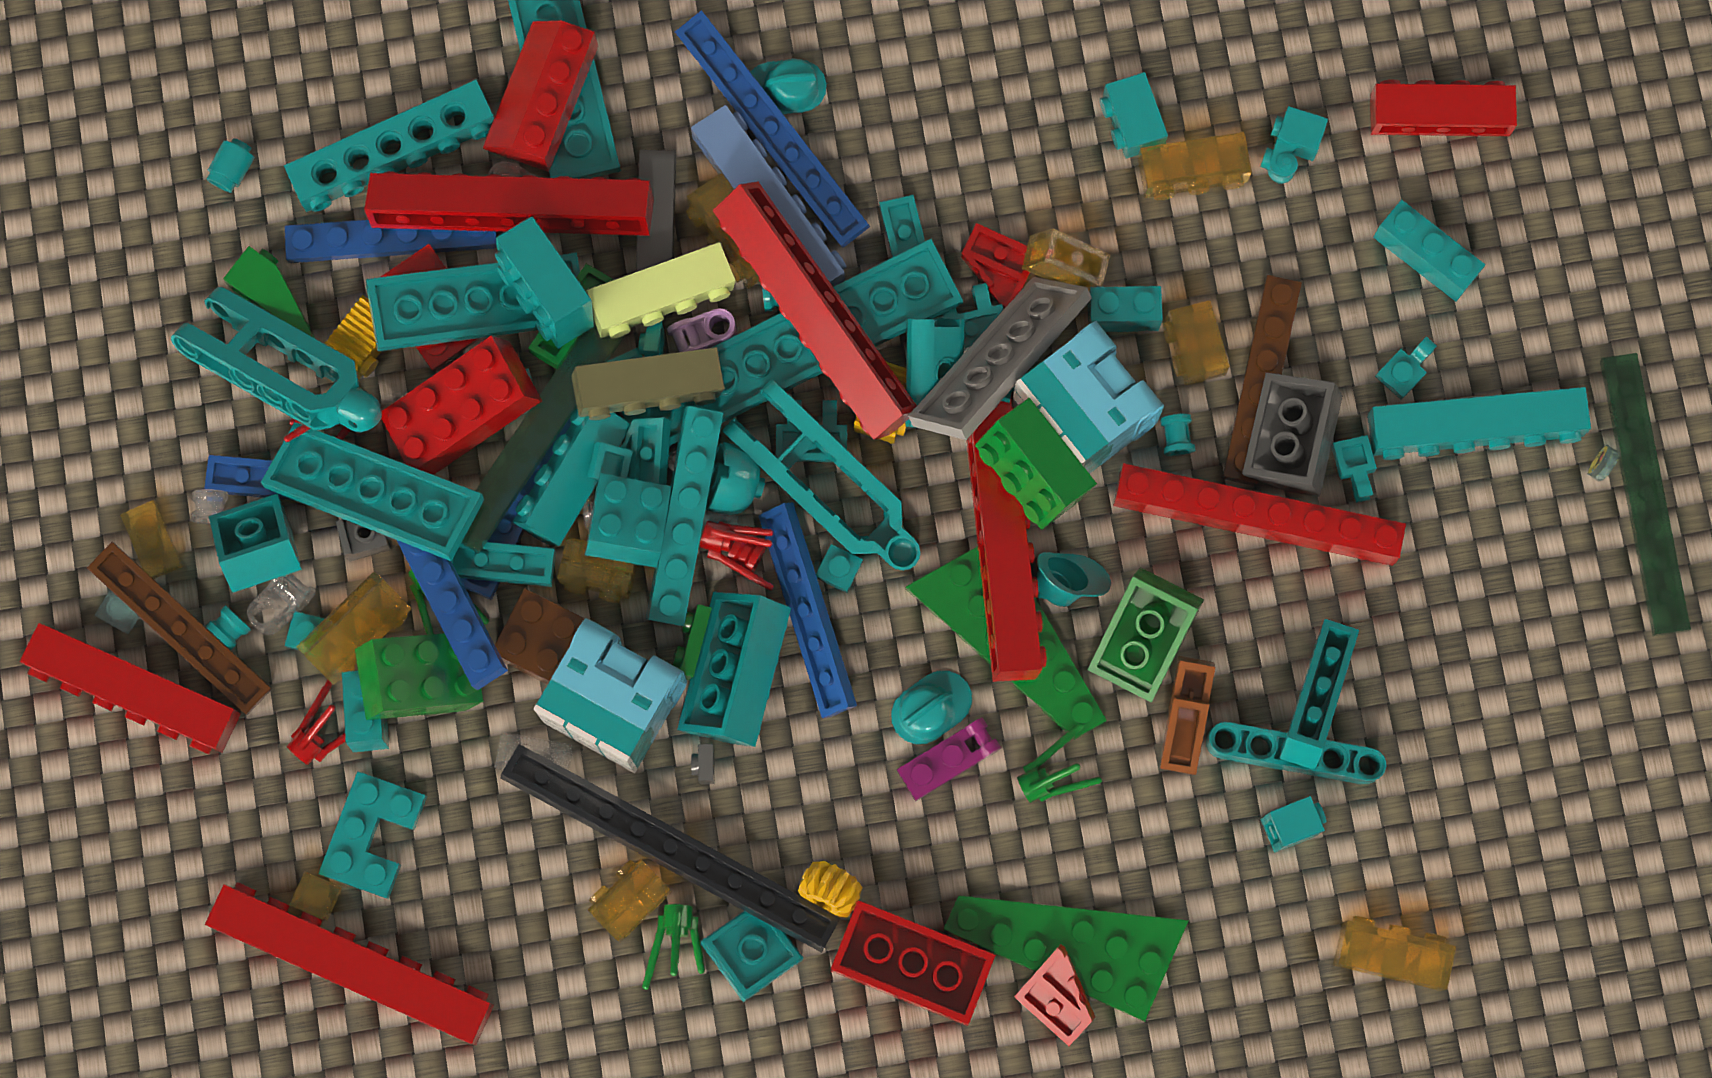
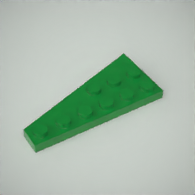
M978 547L909 584L905 587V590L922 602L938 619H941L957 636L991 665ZM1034 598L1035 609L1040 611L1042 615V632L1038 633L1040 646H1044L1046 649V667L1042 668L1043 670L1036 679L1010 682L1021 693L1038 705L1066 733L1078 723H1082L1084 728L1073 738L1075 740L1104 724L1107 720L1038 601Z
M958 896L943 930L1034 972L1062 944L1068 952L1086 996L1145 1022L1189 920Z

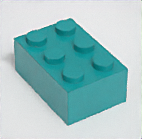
M532 216L496 238L498 252L494 255L500 265L497 267V271L507 286L513 284L519 293L516 295V298L526 313L532 311L538 320L535 323L536 327L546 341L551 339L559 349L572 339L594 327L591 298Z

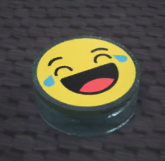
M1609 445L1604 446L1594 458L1587 474L1598 482L1603 481L1616 465L1619 459V452Z

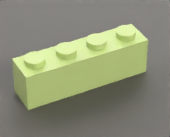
M718 242L588 289L586 293L592 300L593 320L600 337L603 338L610 335L611 339H615L628 334L631 331V327L641 323L645 327L655 325L664 320L663 315L674 311L678 315L690 312L697 308L696 303L710 299L712 303L723 300L730 295L729 291L733 290L736 280L722 246Z

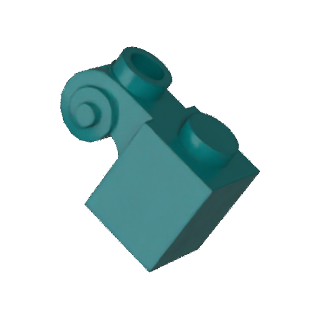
M1288 106L1284 117L1278 115L1276 117L1271 136L1277 137L1273 149L1266 148L1260 167L1267 169L1269 177L1274 182L1280 184L1288 183L1292 180L1298 168L1295 156L1314 161L1328 118Z

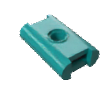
M907 319L906 391L916 405L926 397L964 354L965 319H938L937 326H934L935 319ZM910 419L905 422V427H913Z

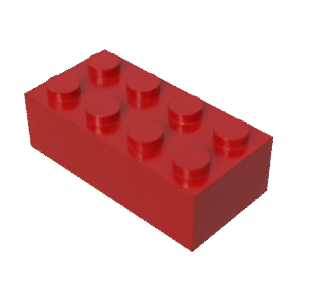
M491 335L382 410L381 419L405 464L434 475L542 402V399L511 342Z
M858 900L830 970L833 973L968 1026L996 955Z

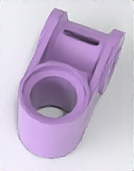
M721 308L713 309L693 318L680 320L667 328L668 335L673 336L679 352L708 349L738 335L734 317L729 311ZM725 321L730 324L728 331L722 335L712 332V327L717 322ZM686 335H687L688 338H689L690 346L687 345V342H686V339H685V336H686Z

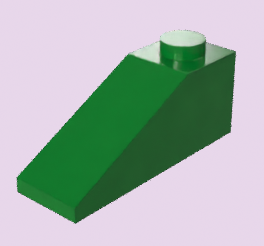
M248 246L223 278L225 283L245 300L315 338L286 279L277 267L278 259L263 248L258 253Z

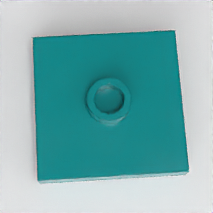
M745 911L701 940L700 943L743 1003L804 959L786 933Z

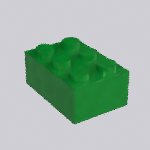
M1030 398L997 420L975 444L984 463L995 470L1001 478L1005 490L1017 498L1023 506L1027 518L1031 522L1036 523L1041 530L1071 509L1097 484Z
M445 633L371 639L355 649L366 720L461 712L484 702L482 689L477 690L471 686Z

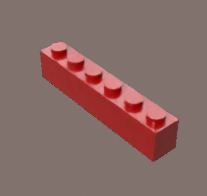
M38 623L19 661L29 667L27 674L46 683L50 677L62 682L59 687L60 689L77 697H80L82 691L94 696L93 704L111 712L114 706L127 711L124 716L125 718L144 726L147 720L158 724L157 732L174 740H177L179 735L185 736L192 740L189 745L190 747L208 755L212 749L223 753L241 713L233 708L41 623Z

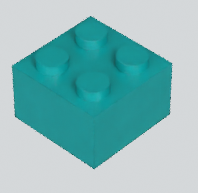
M600 473L585 555L656 568L662 550L672 486Z
M278 493L209 516L218 562L232 593L302 570L291 524Z

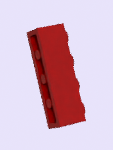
M1394 79L1383 80L1380 84H1375L1370 94L1371 135L1511 136L1517 126L1516 85H1505L1503 81H1489L1484 85H1471L1466 80H1457L1449 84H1436L1433 80H1420L1414 84H1401L1399 80Z

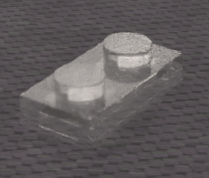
M501 732L495 769L503 770L517 746L521 744L569 770L574 747L572 744Z

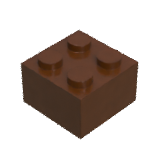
M524 588L495 646L505 664L548 685L569 649L577 629L585 618Z

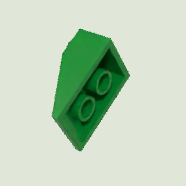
M1140 567L1133 575L1087 670L1152 703L1204 599Z

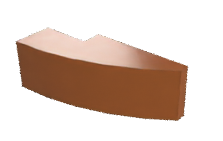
M1178 656L1160 769L1196 775L1216 668L1214 662Z

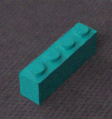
M576 408L571 415L570 421L572 423L567 432L555 441L552 447V452L554 453L549 462L537 471L534 477L535 485L531 492L519 501L516 507L517 515L513 523L546 545L560 546L598 482L597 479L587 477L595 442L619 447L631 424L614 412L610 413V417L602 420H590L589 416L579 417L578 409Z
M1324 619L1280 759L1312 770L1316 769L1325 746L1359 629Z

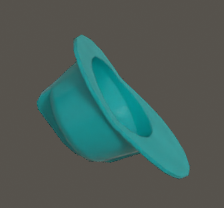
M791 58L766 62L757 65L750 71L782 114L802 113L813 110L822 102L826 94L827 84L824 74L815 64L807 60Z
M1043 552L1038 555L1037 564L1039 569L1036 573L1038 580L1037 598L1046 599L1060 607H1067L1081 596H1102L1110 590L1111 579L1109 574L1093 559L1078 554Z
M948 670L935 671L925 676L895 700L891 717L896 733L905 741L913 744H928L938 739L968 715L972 705V691L967 681L959 674Z

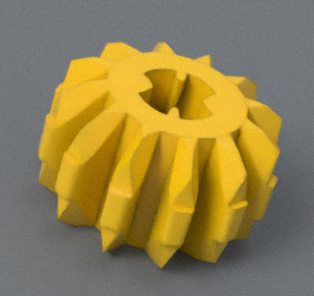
M826 861L812 862L809 868L805 870L798 892L803 898L834 915L848 917L854 911L863 887L857 882L856 877L847 873L845 869L839 868L836 864L831 865Z

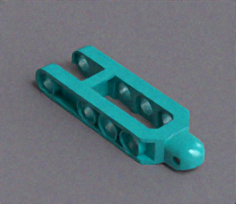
M217 287L204 302L207 309L211 308L215 314L229 322L232 328L238 331L228 344L189 323H183L171 336V341L175 348L188 359L314 431L328 429L340 423L354 432H363L375 427L382 418L379 401L372 394L359 387L354 360L223 287ZM257 342L265 347L269 345L287 355L289 361L293 363L298 361L314 370L316 376L321 379L326 377L335 383L326 393L315 395L246 356V354Z
M770 379L759 392L802 432L797 440L777 459L735 418L722 431L851 554L877 553L897 570H908L915 566L920 559V547L916 540L902 528L901 501L775 381ZM813 444L884 510V521L869 536H859L789 470Z

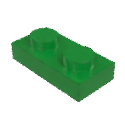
M697 604L692 612L687 611L685 624L681 627V632L686 633L683 647H676L672 665L682 670L688 681L694 677L712 609Z

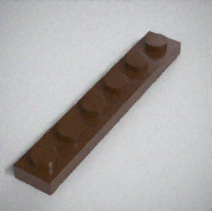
M1267 275L1265 279L1222 479L1255 487L1259 483V481L1246 477L1242 473L1265 374L1282 375L1302 282Z
M111 542L87 567L91 573L245 715H248L272 690L262 678L114 542Z

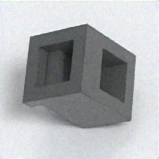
M343 519L335 521L344 555L349 561L391 550L389 540L393 538L371 530L369 537L361 538L359 536L360 530L365 529V527L347 520L343 521Z

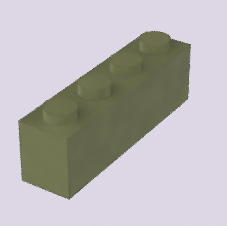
M717 347L576 366L571 376L579 417L589 416L590 420L606 419L611 416L610 413L624 411L625 415H637L644 413L646 408L659 406L660 410H672L681 407V403L694 401L695 405L698 406L708 405L716 402V398H719L725 389Z

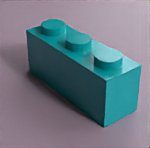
M1402 199L1381 223L1373 237L1455 302L1458 301L1486 265Z

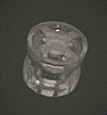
M213 489L193 491L192 500L195 502V511L191 513V521L199 524H210L209 516L224 511V504L228 501V493Z

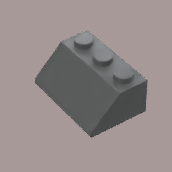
M1266 373L1242 474L1287 492L1320 497L1343 398L1336 383Z

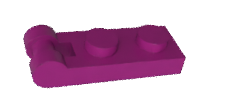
M983 717L975 720L959 732L897 769V773L915 802L1002 748L997 739L992 740L986 728L988 725ZM972 737L975 738L980 746L973 753H971L965 741Z

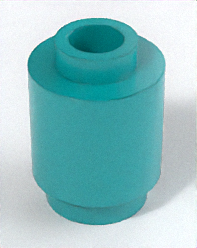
M233 138L231 142L224 140L208 168L210 173L207 181L226 192L232 193L234 187L240 186L255 158L250 153L252 148L236 138Z

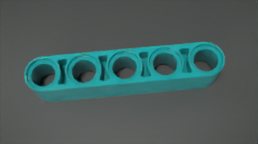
M1221 722L1215 725L1206 737L1208 752L1212 756L1224 760L1356 784L1373 783L1386 770L1384 755L1376 749L1326 740L1316 769L1312 770L1280 759L1287 736L1286 732L1231 722ZM1216 733H1228L1233 740L1232 747L1230 749L1219 748L1215 743ZM1261 738L1267 743V755L1259 756L1252 751V739ZM1332 751L1338 755L1340 765L1337 769L1328 768L1324 764V752ZM1360 758H1369L1374 762L1376 766L1374 775H1365L1360 771Z

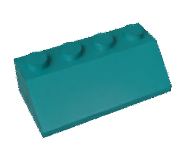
M713 592L709 606L712 608L694 677L690 679L677 730L730 744L756 747L791 608L761 595Z

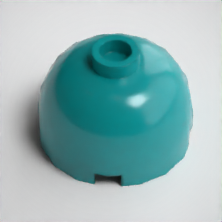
M723 442V444H719L717 447L706 510L726 515L738 514L747 509L754 498L760 499L762 496L765 478L760 477V466L737 445Z

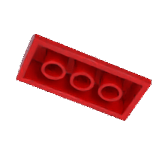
M562 20L532 22L483 145L484 150L548 172L550 171L598 49V42L594 31Z

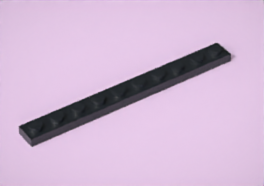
M521 744L517 746L501 773L500 779L821 953L840 920V917Z

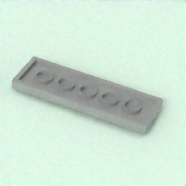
M1033 277L908 415L913 427L967 440L1015 386L1016 381L1023 377L1092 299L1088 288Z

